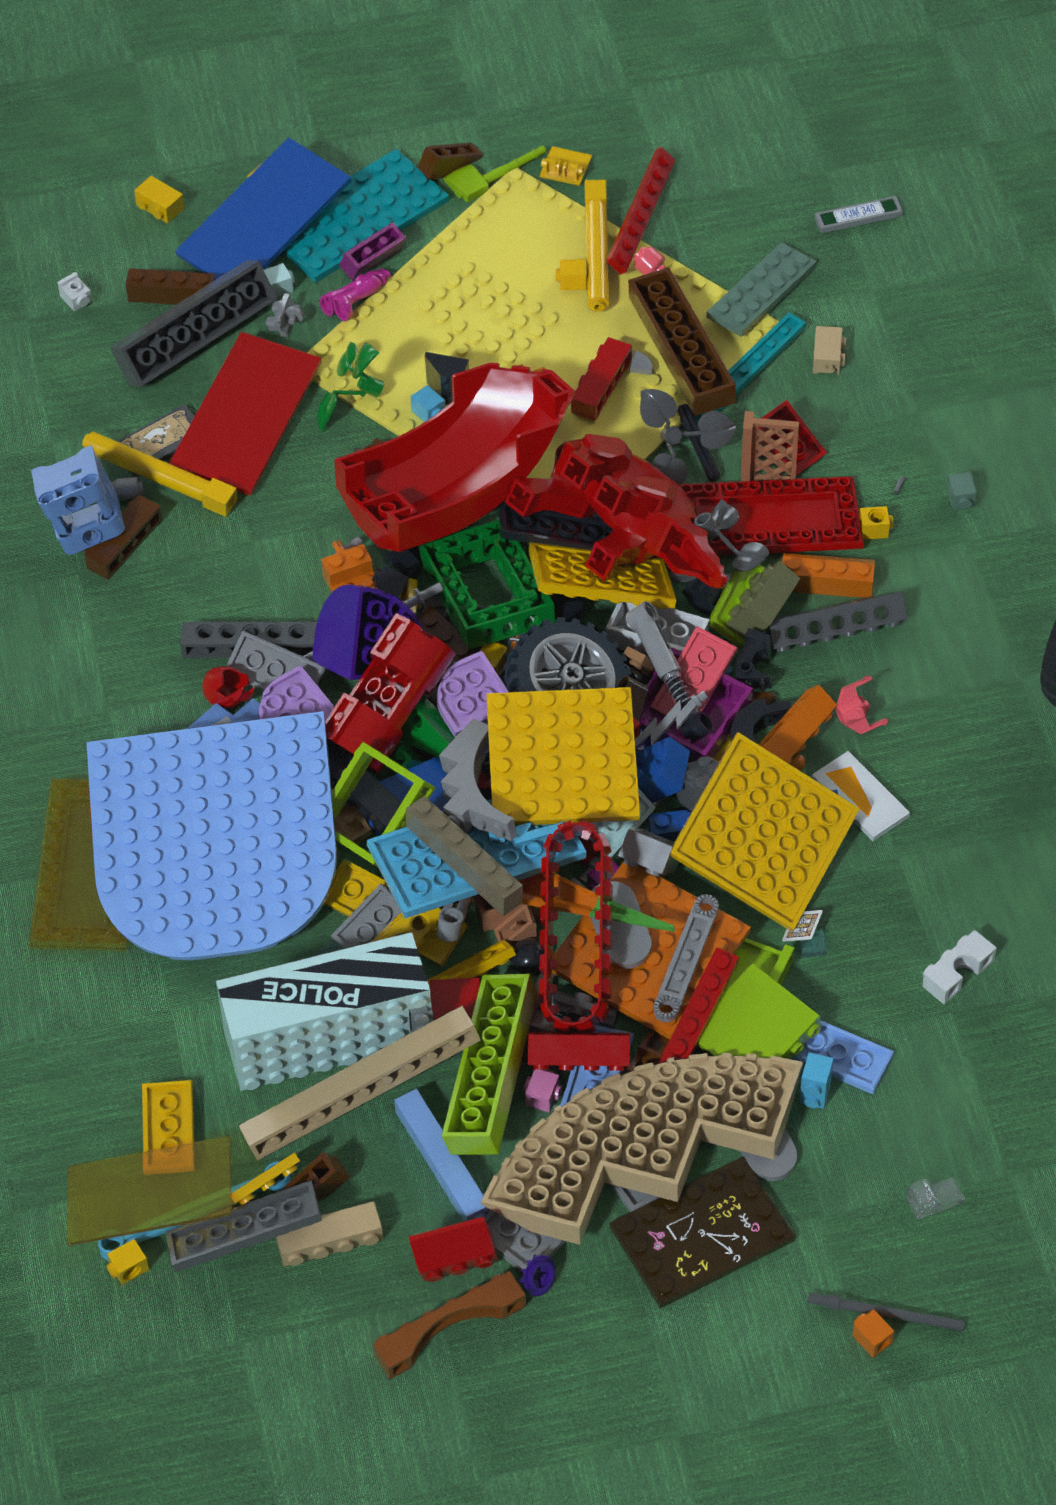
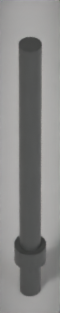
M809 1293L807 1302L827 1306L829 1310L834 1311L843 1309L868 1314L874 1309L882 1317L963 1331L965 1322L952 1318L842 1299L840 1295L834 1294L825 1296Z

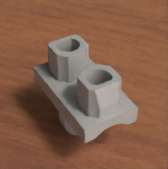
M290 293L284 294L281 301L273 302L272 311L275 316L268 317L266 325L270 331H278L281 337H288L291 326L303 320L304 313L299 305H295L291 301Z

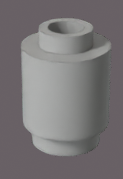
M138 477L119 478L116 481H111L117 493L118 501L134 500L138 495H144V483L139 481Z

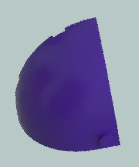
M343 585L329 595L320 611L315 630L312 661L349 680H359L373 660L370 657L371 650L396 613L410 619L420 627L422 625L412 610L391 594L363 585Z

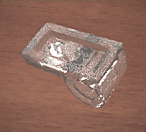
M950 1177L931 1184L929 1179H921L913 1183L908 1189L906 1200L918 1220L963 1203L964 1196L954 1177Z

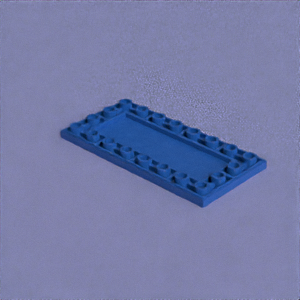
M288 137L175 250L176 256L202 273L214 274L215 280L246 260L259 261L263 270H265L352 182L351 177Z

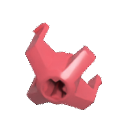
M864 676L863 679L841 688L836 706V714L840 722L858 734H863L881 725L885 726L888 723L887 719L884 718L869 725L866 716L867 711L870 710V705L867 700L863 699L862 695L858 697L855 687L872 680L871 676Z

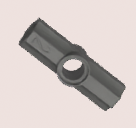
M557 991V993L552 994V1005H558L560 1010L557 1015L571 1018L573 1022H579L578 1019L583 1016L589 1017L592 1014L590 1012L592 1005H597V1002L585 993H575L573 996ZM608 1005L610 1010L606 1020L598 1025L613 1029L617 1022L619 1010Z

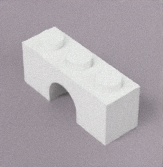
M976 930L968 936L964 935L958 941L957 946L952 950H946L935 965L930 964L925 969L922 987L941 1003L946 1004L961 991L963 977L956 970L968 968L979 975L995 961L997 948Z

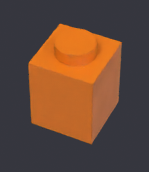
M873 1309L868 1314L863 1313L856 1318L852 1336L874 1358L893 1344L895 1331Z

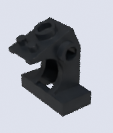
M748 628L745 634V643L735 663L736 680L752 687L753 690L760 688L761 691H766V688L772 687L771 676L761 673L754 668L759 661L769 664L772 657L770 635Z

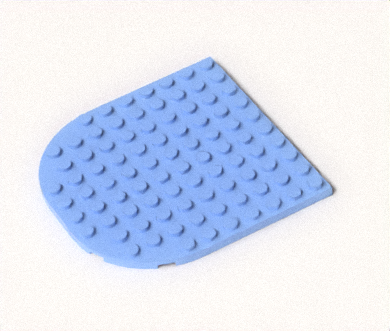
M323 711L86 742L97 892L104 911L112 924L131 943L151 954L155 953L174 960H200L247 954L274 947L277 943L291 935H296L317 915L329 895L328 892L335 877L337 865L326 723Z

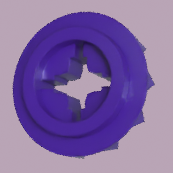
M542 1254L534 1255L532 1260H526L527 1267L522 1269L524 1276L520 1281L524 1284L523 1290L533 1296H540L546 1293L555 1280V1264L550 1257ZM537 1270L542 1271L537 1275L536 1279L533 1278L537 1274Z

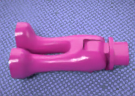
M381 268L377 271L372 270L366 274H360L348 285L321 296L319 300L320 307L326 315L332 316L336 313L342 321H347L353 313L351 305L360 299L376 293L386 284V280L391 275L389 271Z

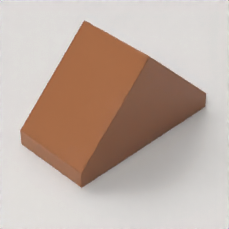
M530 905L521 906L494 929L497 942L504 939L513 947L514 944L525 938L537 940L536 921Z

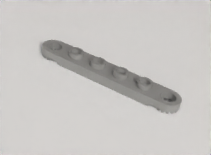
M705 894V896L697 897L654 1003V1016L661 1022H671L679 1014L718 914L719 904L712 895L708 896V894ZM706 903L710 904L713 909L704 912L703 910L701 911L700 906ZM663 1005H669L673 1008V1011L664 1014L659 1011V1008Z

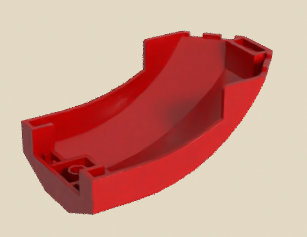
M490 362L453 374V402L435 416L392 440L334 459L336 488L358 527L379 548L400 552L457 532L476 522L503 502L510 494L515 478H526L550 445L575 395V390L553 370L543 369L541 373L530 371V367L512 365L511 369L501 368L500 363Z

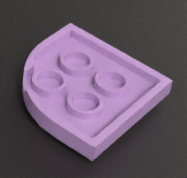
M483 651L454 663L444 673L437 692L438 710L454 737L472 719L488 723L486 693L509 692Z
M300 665L275 679L265 689L259 707L260 719L323 711L326 721L334 705Z

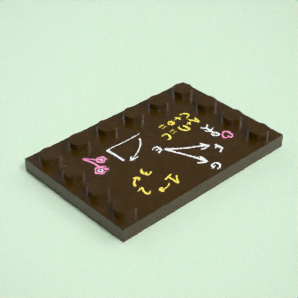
M743 1157L685 1185L678 1202L660 1197L609 1223V1228L660 1309L795 1241V1235Z

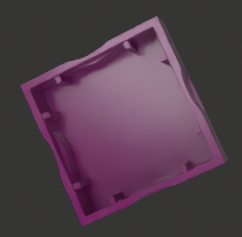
M671 647L677 660L681 652ZM656 670L650 682L646 685L648 692L639 721L643 728H646L655 717L657 725L665 717L650 707L664 684V681L659 679ZM724 674L702 711L712 721L714 730L698 742L692 744L691 739L688 738L686 740L681 729H677V722L674 721L658 741L671 737L690 751L689 763L698 761L700 757L714 758L731 734L732 723L737 714L745 706L752 703L753 688Z

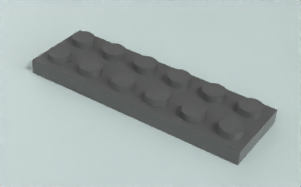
M312 1180L166 1231L171 1264L174 1271L178 1272L322 1221Z

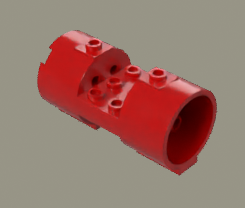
M396 613L371 650L370 657L373 660L350 695L343 693L326 719L327 742L330 740L338 744L352 758L362 742L390 757L404 736L401 727L407 721L422 695H430L456 653L436 636L430 635L410 619ZM373 757L367 770L379 774L385 764Z

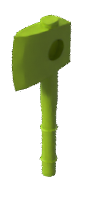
M542 145L532 149L529 153L513 159V161L483 176L470 164L453 171L444 177L443 180L459 199L462 198L469 203L482 196L489 189V183L503 177L515 168H519L535 158L537 159L546 153V148Z

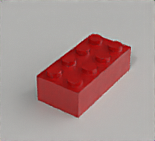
M530 1032L528 1034V1065H534V1070H549V1065H559V1070H574L575 1066H584V1070H599L600 1066H609L611 1071H624L625 1066H630V1033L571 1032L570 1035H566L562 1032Z

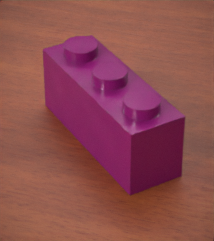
M392 222L345 252L339 266L354 281L358 275L368 272L400 251L406 237Z

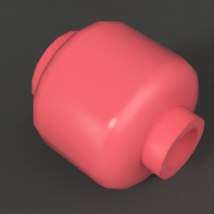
M652 246L642 247L633 258V261H635L634 268L643 275L666 268L663 265L665 257Z

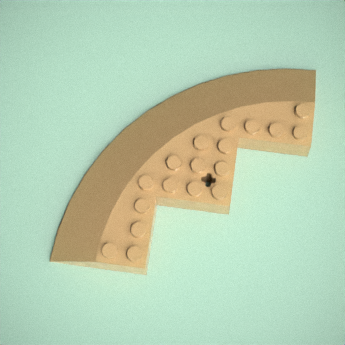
M707 1053L689 1055L688 1059L674 1060L673 1057L667 1059V1062L656 1065L648 1063L634 1067V1071L629 1073L612 1075L591 1089L585 1088L571 1097V1101L562 1107L560 1105L557 1106L550 1116L546 1119L542 1118L530 1129V1133L523 1141L520 1140L515 1145V1150L509 1157L505 1158L501 1164V1169L496 1176H493L481 1200V1205L531 1232L580 1245L604 1183L678 1202L700 1141L770 1159L775 1158L789 1119L803 1062L775 1056L759 1058L757 1054L731 1056V1053H722L719 1056H707Z

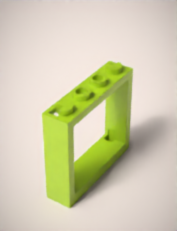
M362 742L355 751L351 762L342 772L335 788L332 789L334 821L374 757L413 782L412 787L382 835L405 828L406 808L424 796L429 799L436 787L375 748ZM335 830L338 842L377 866L370 852Z

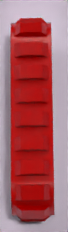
M569 820L557 825L558 829L553 834H548L543 846L546 857L541 858V873L546 878V881L541 882V898L545 905L541 906L540 921L545 926V929L540 931V946L545 950V953L540 955L539 970L544 975L543 979H539V995L545 1001L540 1005L547 1022H555V1030L566 1035H570L571 1032L592 1033L596 1031L595 1027L600 1022H605L610 1008L606 1004V999H610L612 993V983L607 979V975L612 974V958L607 954V950L612 949V933L607 929V926L612 925L613 910L608 905V902L613 901V885L608 881L609 877H613V861L608 856L612 850L605 834H598L599 830L595 824L584 820L580 823H572ZM581 835V838L589 840L590 837L595 839L597 842L593 844L595 852L601 851V862L596 863V871L600 872V886L595 887V895L600 896V910L595 911V919L600 920V934L595 936V944H599V959L594 960V968L599 969V984L594 985V993H598L599 997L597 1005H592L590 1010L592 1014L589 1017L583 1016L578 1019L579 1022L571 1023L572 1019L566 1016L562 1020L555 1017L560 1010L558 1005H552V994L557 993V985L552 984L553 969H557V961L553 960V945L558 944V936L553 935V921L558 920V912L554 911V897L559 896V888L554 887V873L559 871V863H554L556 852H560L562 849V842Z

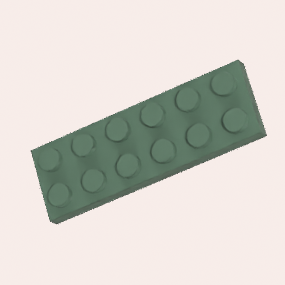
M781 242L707 311L706 318L742 337L816 268L817 261Z

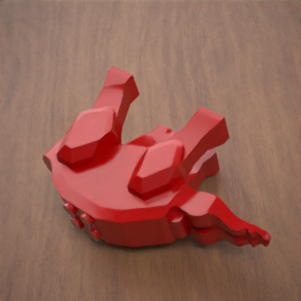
M585 434L582 439L563 442L556 449L554 468L550 479L515 478L510 494L506 498L505 503L523 517H528L535 512L543 510L557 511L578 518L592 517L596 512L613 531L601 541L594 543L585 566L603 581L610 580L616 566L627 562L641 564L653 557V555L664 559L668 567L675 574L697 577L708 586L724 588L728 577L723 572L724 566L720 564V559L708 543L707 531L694 524L697 516L691 499L674 480H671L648 461L633 454L627 444L620 438Z

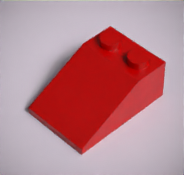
M785 400L761 418L799 422L796 476L827 454L826 450L788 400ZM758 427L763 432L770 430L767 427ZM783 429L782 431L786 434H789L794 430ZM777 434L770 436L775 441L780 438ZM764 440L759 442V444L763 447L768 445V443ZM787 442L781 444L785 449L791 447ZM775 448L769 451L773 455L780 453ZM787 457L780 459L784 463L791 461Z

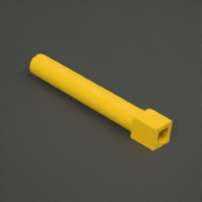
M585 180L587 303L591 310L601 312L609 307L608 263L606 262L608 257L606 180Z
M94 431L86 434L83 439L82 446L86 448L92 445L98 458L202 502L204 508L227 517L237 502L236 488L212 478L211 481H208Z

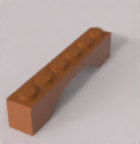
M510 1271L505 1274H497L491 1278L490 1282L471 1288L467 1294L459 1298L450 1299L441 1308L427 1311L420 1319L403 1324L399 1330L390 1335L380 1336L373 1343L374 1356L390 1380L411 1369L423 1347L445 1328L460 1321L473 1318L492 1317L504 1319L526 1307V1296Z

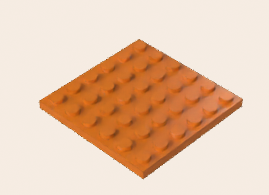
M623 862L609 881L620 882L630 887L636 896L643 914L672 924L675 931L671 932L647 927L651 937V952L647 960L640 966L630 969L620 968L618 965L612 964V974L607 975V979L612 983L611 998L606 999V1004L670 1039L716 947L735 954L751 932V927L718 909L717 917L677 1018L671 1022L659 1021L654 1016V1003L697 897L660 876L647 873L646 869L640 865L633 867ZM705 903L700 906L701 911L708 912L713 907ZM583 915L554 953L553 960L557 961V969H553V974L598 999L599 994L594 993V985L599 984V969L594 968V960L599 959V944H595L596 933L590 916ZM663 1005L659 1008V1011L668 1014L673 1011V1008L669 1005Z

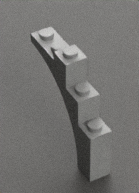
M472 719L439 755L443 772L447 774L441 781L445 798L449 800L443 807L444 814L465 832H468L474 826L478 830H484L494 834L496 837L512 841L517 836L513 818L494 808L478 789L480 770L489 753L488 724Z

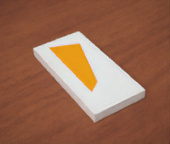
M849 751L812 774V779L830 790H838L839 796L860 808L853 822L872 841H875L910 817V812Z

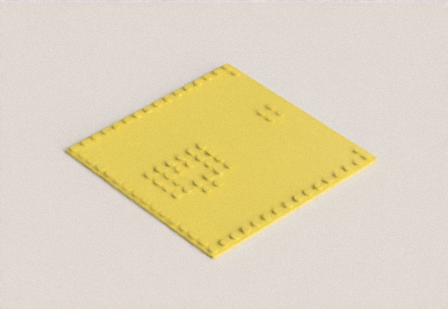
M515 168L498 180L389 278L384 286L353 311L350 319L340 322L307 352L322 358V363L312 382L332 393L334 390L360 391V388L357 387L360 377L354 379L352 377L353 372L349 369L343 377L337 375L339 360L350 342L356 344L357 354L365 343L371 344L379 351L380 354L371 361L363 372L384 382L381 394L377 398L367 393L365 397L361 395L339 394L337 398L398 436L424 423L411 411V395L428 385L426 380L425 352L469 359V369L490 362L500 363L501 368L511 369L512 365H524L525 367H530V371L545 367V369L553 370L575 391L578 388L581 376L587 373L590 361L596 358L599 346L604 344L608 337L632 345V358L634 351L645 354L652 363V375L630 372V362L596 421L571 413L570 403L550 445L526 478L550 479L558 446L565 441L582 439L585 434L620 438L627 444L633 454L647 460L664 443L660 436L664 425L659 428H653L644 423L640 415V392L646 389L666 392L675 400L677 409L679 405L688 404L629 299L628 280L643 275L634 268L635 261H633V258L627 272L622 275L608 264L609 307L606 310L596 312L588 307L587 260L586 290L560 291V282H556V269H560V260L586 259L585 207L519 168ZM607 221L608 255L620 230L618 226ZM640 240L634 256L642 247L646 248L650 245ZM660 252L665 257L663 265L666 268H670L727 370L738 362L779 322L766 314L741 337L706 318L707 311L728 291ZM355 360L351 364L353 368L355 367ZM678 412L674 417L669 418L670 426L680 428L683 425L680 422Z

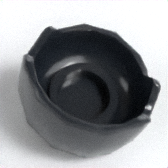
M525 938L514 944L513 949L516 955L510 958L512 966L522 974L532 972L536 975L541 974L539 970L540 955L544 954L545 950L541 948L540 941L534 938Z

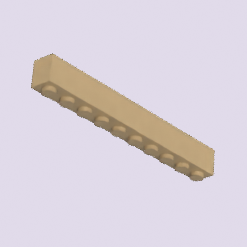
M461 1006L256 1117L249 1119L239 1125L256 1160H259L481 1041L465 1009Z

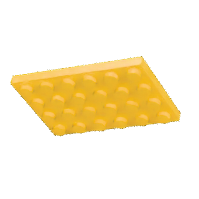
M533 542L529 544L528 551L538 591L544 594H564L570 598L580 596L594 601L604 599L610 600L613 603H632L636 606L643 601H648L659 609H675L676 597L664 559L650 558L641 564L627 562L618 565L610 580L603 581L585 566L590 557L591 550Z

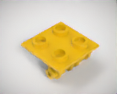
M552 146L548 157L542 159L541 166L543 168L539 177L580 186L592 155Z

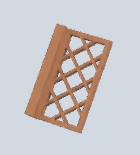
M745 411L741 482L796 479L799 422L754 418V412ZM758 427H767L770 430L763 432ZM793 429L794 431H792L789 434H786L782 430ZM777 434L780 438L775 441L770 436ZM764 440L768 443V445L763 447L759 444V442ZM787 442L791 447L785 449L781 444ZM775 448L780 453L773 455L769 451ZM764 455L768 459L765 461H761L757 457ZM787 457L791 461L784 463L780 459ZM775 463L779 467L773 470L768 465ZM761 469L767 472L766 474H756ZM785 471L789 475H791V477L781 476L780 473Z

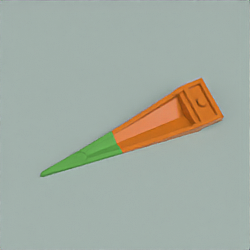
M542 873L519 880L523 885L522 904L535 907L545 905L541 898V882L546 881V878H544ZM554 873V887L559 888V896L554 897V910L595 917V911L600 910V896ZM608 902V905L613 910L612 921L671 932L675 931L672 924L617 902Z

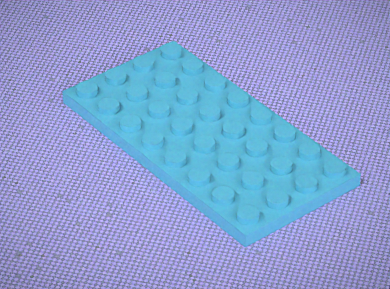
M492 799L487 800L492 805ZM553 824L531 825L529 831ZM474 826L468 832H465L516 880L519 881L541 873V858L546 857L543 846L547 837L514 846L518 837H515L512 841L505 840L504 843H499L498 841H489L488 832L478 830ZM407 827L367 840V847L405 919L479 894ZM578 836L569 841L565 840L562 842V849L560 852H556L554 863H559L560 867L586 858L587 852Z

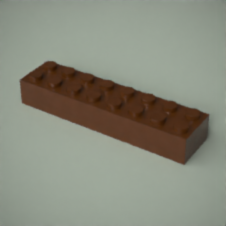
M664 268L629 279V299L693 414L697 416L736 403V384L670 268Z

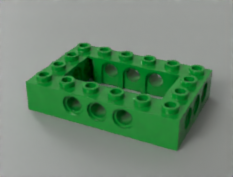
M499 520L449 534L419 545L421 565L432 585L440 582L443 591L439 592L438 596L468 650L527 633L533 625L536 624L539 627L543 620L550 619L551 623L555 622L552 599L549 595L538 591L532 565L519 542L500 538ZM493 559L515 598L509 602L496 606L490 605L489 608L478 611L477 602L470 596L469 587L464 585L460 571L457 572V569Z

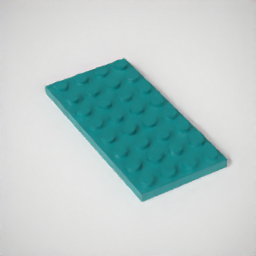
M395 149L351 175L352 182L282 253L312 281L317 283L341 268L339 264L345 252L392 222L400 231L449 202V195L435 182L428 179L399 150Z

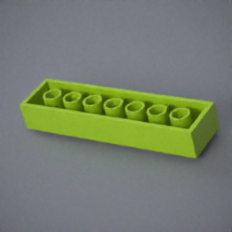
M530 974L482 976L471 1019L481 1041L463 1050L442 1133V1139L450 1155L499 1154L538 994Z

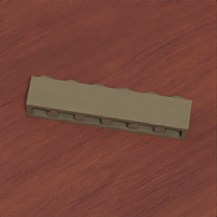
M426 796L406 808V827L473 887L501 915L505 916L522 904L523 885Z

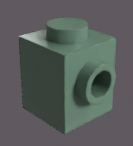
M971 472L948 475L947 492L952 510L975 507L977 493Z

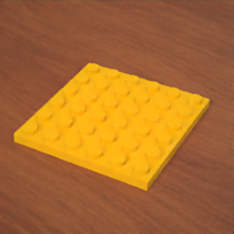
M631 687L486 693L492 806L512 817L515 826L532 822V825L556 824L563 821L565 823L569 820L572 823H580L582 820L587 822L640 820Z
M738 732L732 739L679 833L670 854L677 861L786 929L794 930L860 808Z

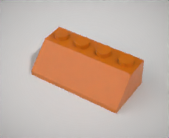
M783 553L782 563L800 578L792 592L858 598L872 597L875 560Z

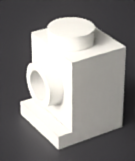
M76 272L58 281L60 297L73 311L85 307L92 302L90 289L80 280Z

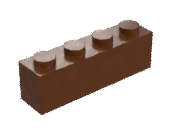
M129 268L125 284L128 302L177 305L213 282L215 275L210 273Z
M141 495L130 501L122 512L125 530L117 537L87 548L84 557L87 569L109 580L163 520L160 505Z

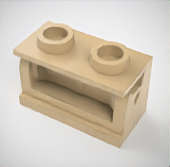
M816 326L813 374H817V372L833 373L837 369V375H839L840 366H844L845 353H841V350H845L846 337H842V327Z

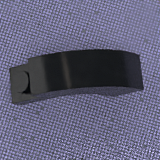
M762 698L745 706L732 723L730 743L738 732L756 743L754 738L756 733L765 727L776 725L792 707L790 700L778 701L767 705L765 699Z

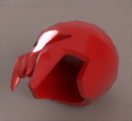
M225 666L210 669L205 673L202 682V691L206 700L211 705L217 703L224 709L235 708L240 702L249 700L255 687L245 692L244 688L250 682L248 675L235 668Z

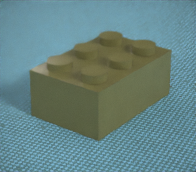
M778 561L773 566L769 564L762 571L761 575L757 573L750 580L749 584L751 587L747 588L740 595L739 600L741 602L739 605L736 604L730 610L728 615L731 617L726 625L744 641L748 628L760 632L771 625L800 578L781 561Z

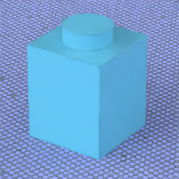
M428 385L411 395V411L423 422L429 420L445 408V400Z

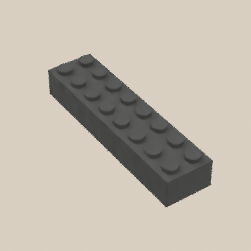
M246 260L109 348L129 386L141 387L275 301L277 296L260 262Z

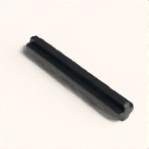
M686 403L679 405L677 412L686 432L700 431L689 405ZM701 435L688 436L710 482L718 480L720 472L709 449L701 445Z

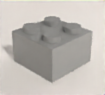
M641 828L628 829L618 855L625 859V864L633 867H638V865L646 867L647 873L658 877L675 873L679 863L670 854L674 844L673 841Z

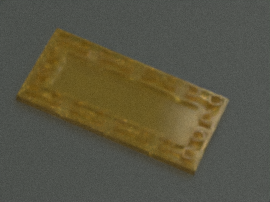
M51 778L29 948L127 952L128 940L112 924L104 911L97 892L89 779Z

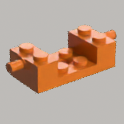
M337 540V543L334 541L332 546L336 554L321 559L323 577L331 592L343 585L373 587L375 582L372 581L374 575L372 559L364 544L344 549L340 540Z

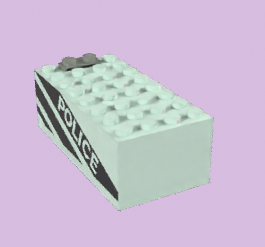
M412 932L216 981L224 1033L240 1091L254 1090L259 1086L270 1083L278 1084L286 1079L301 1078L310 1073L328 1071L333 1067L341 1065H352L433 1022L430 988Z

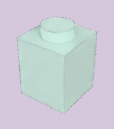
M284 263L264 270L277 298L293 292L292 283L295 282L292 271H288Z

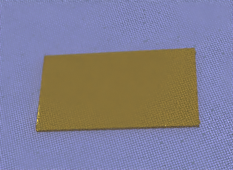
M225 1136L68 1166L66 1240L68 1246L231 1216L233 1210L230 1137Z

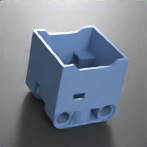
M92 445L81 449L77 455L48 467L40 466L31 470L37 502L45 517L50 519L56 537L65 554H75L117 537L125 530L117 493ZM80 470L82 471L81 473H78V474H76V475H73V476L71 475V474H73V473H75V472H78V471H80Z

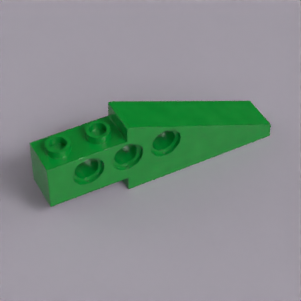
M422 695L407 721L401 727V730L404 732L402 741L440 758L439 755L455 739L440 712L424 695Z

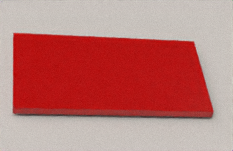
M241 332L169 464L208 481H211L212 478L235 487L236 491L251 496L322 363V358Z
M853 476L678 484L691 499L696 516L702 513L711 514L721 499L738 511L739 519L737 523L729 530L720 531L738 551H741L746 544L752 542L765 545L769 553L863 549L864 542ZM719 536L713 540H708L710 547L717 556L735 555Z

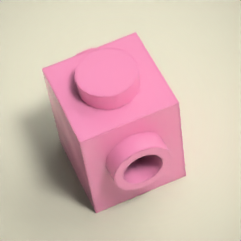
M534 1070L532 1077H527L524 1086L526 1106L550 1113L554 1100H559L562 1092V1086L559 1085V1075L550 1070Z

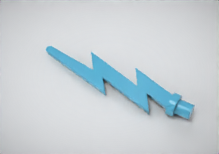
M564 821L531 831L529 829L532 822L516 826V837L518 838L514 846L545 838L548 834H553L558 829L557 825L564 823ZM488 832L489 841H498L499 843H504V841L507 840L504 838L496 837L494 834Z

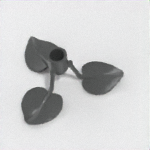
M646 389L640 392V415L646 425L653 428H659L664 425L660 436L662 441L667 444L666 447L669 448L671 457L666 453H660L655 457L652 465L677 484H682L685 481L687 469L682 460L675 459L676 454L672 447L673 444H678L683 436L701 435L700 442L703 447L717 449L727 444L734 435L735 423L723 413L717 411H709L701 416L698 422L700 431L682 432L680 428L670 426L669 418L674 417L677 413V404L671 395L656 389Z
M721 499L711 514H700L696 517L694 523L707 531V540H713L719 536L732 552L738 555L732 562L737 571L751 570L765 560V557L769 555V551L765 545L757 542L748 543L741 551H738L720 531L732 528L739 519V513L734 507ZM672 570L668 573L670 581L688 582L696 578L675 574Z

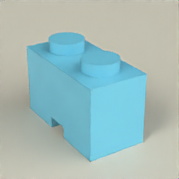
M808 1053L801 1079V1104H805L810 1108L818 1107L824 1109L831 1086L833 1058Z

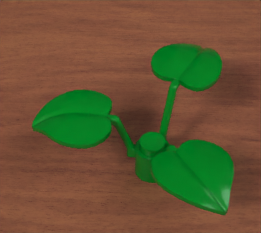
M350 342L346 351L342 354L337 366V375L343 377L349 369L353 372L352 377L354 379L360 377L357 383L360 391L334 390L332 393L328 392L324 396L317 410V424L321 431L325 432V425L337 403V395H361L365 397L367 393L377 398L381 394L384 382L363 372L371 361L380 354L371 344L365 343L357 354L356 344ZM355 360V367L353 368L351 364Z

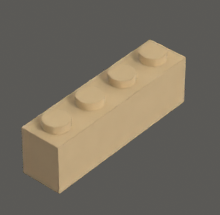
M373 1201L321 1215L322 1221L276 1237L283 1266H296L306 1260L322 1259L329 1254L348 1252L362 1245H374L378 1241L383 1240V1233Z

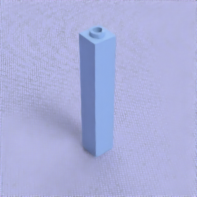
M415 1089L394 1099L396 1114L463 1222L480 1217L486 1218V1214L490 1209L481 1205L482 1192L458 1155H450L442 1139L443 1130L418 1090Z

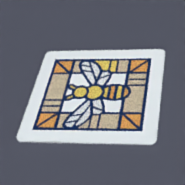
M822 910L804 911L795 929H786L782 941L812 939Z

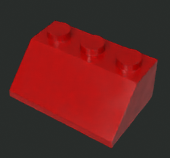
M484 1217L408 1237L419 1274L424 1281L436 1282L443 1279V1276L450 1274L462 1275L467 1273L469 1269L476 1267L480 1269L488 1268L493 1263L499 1261L493 1232Z

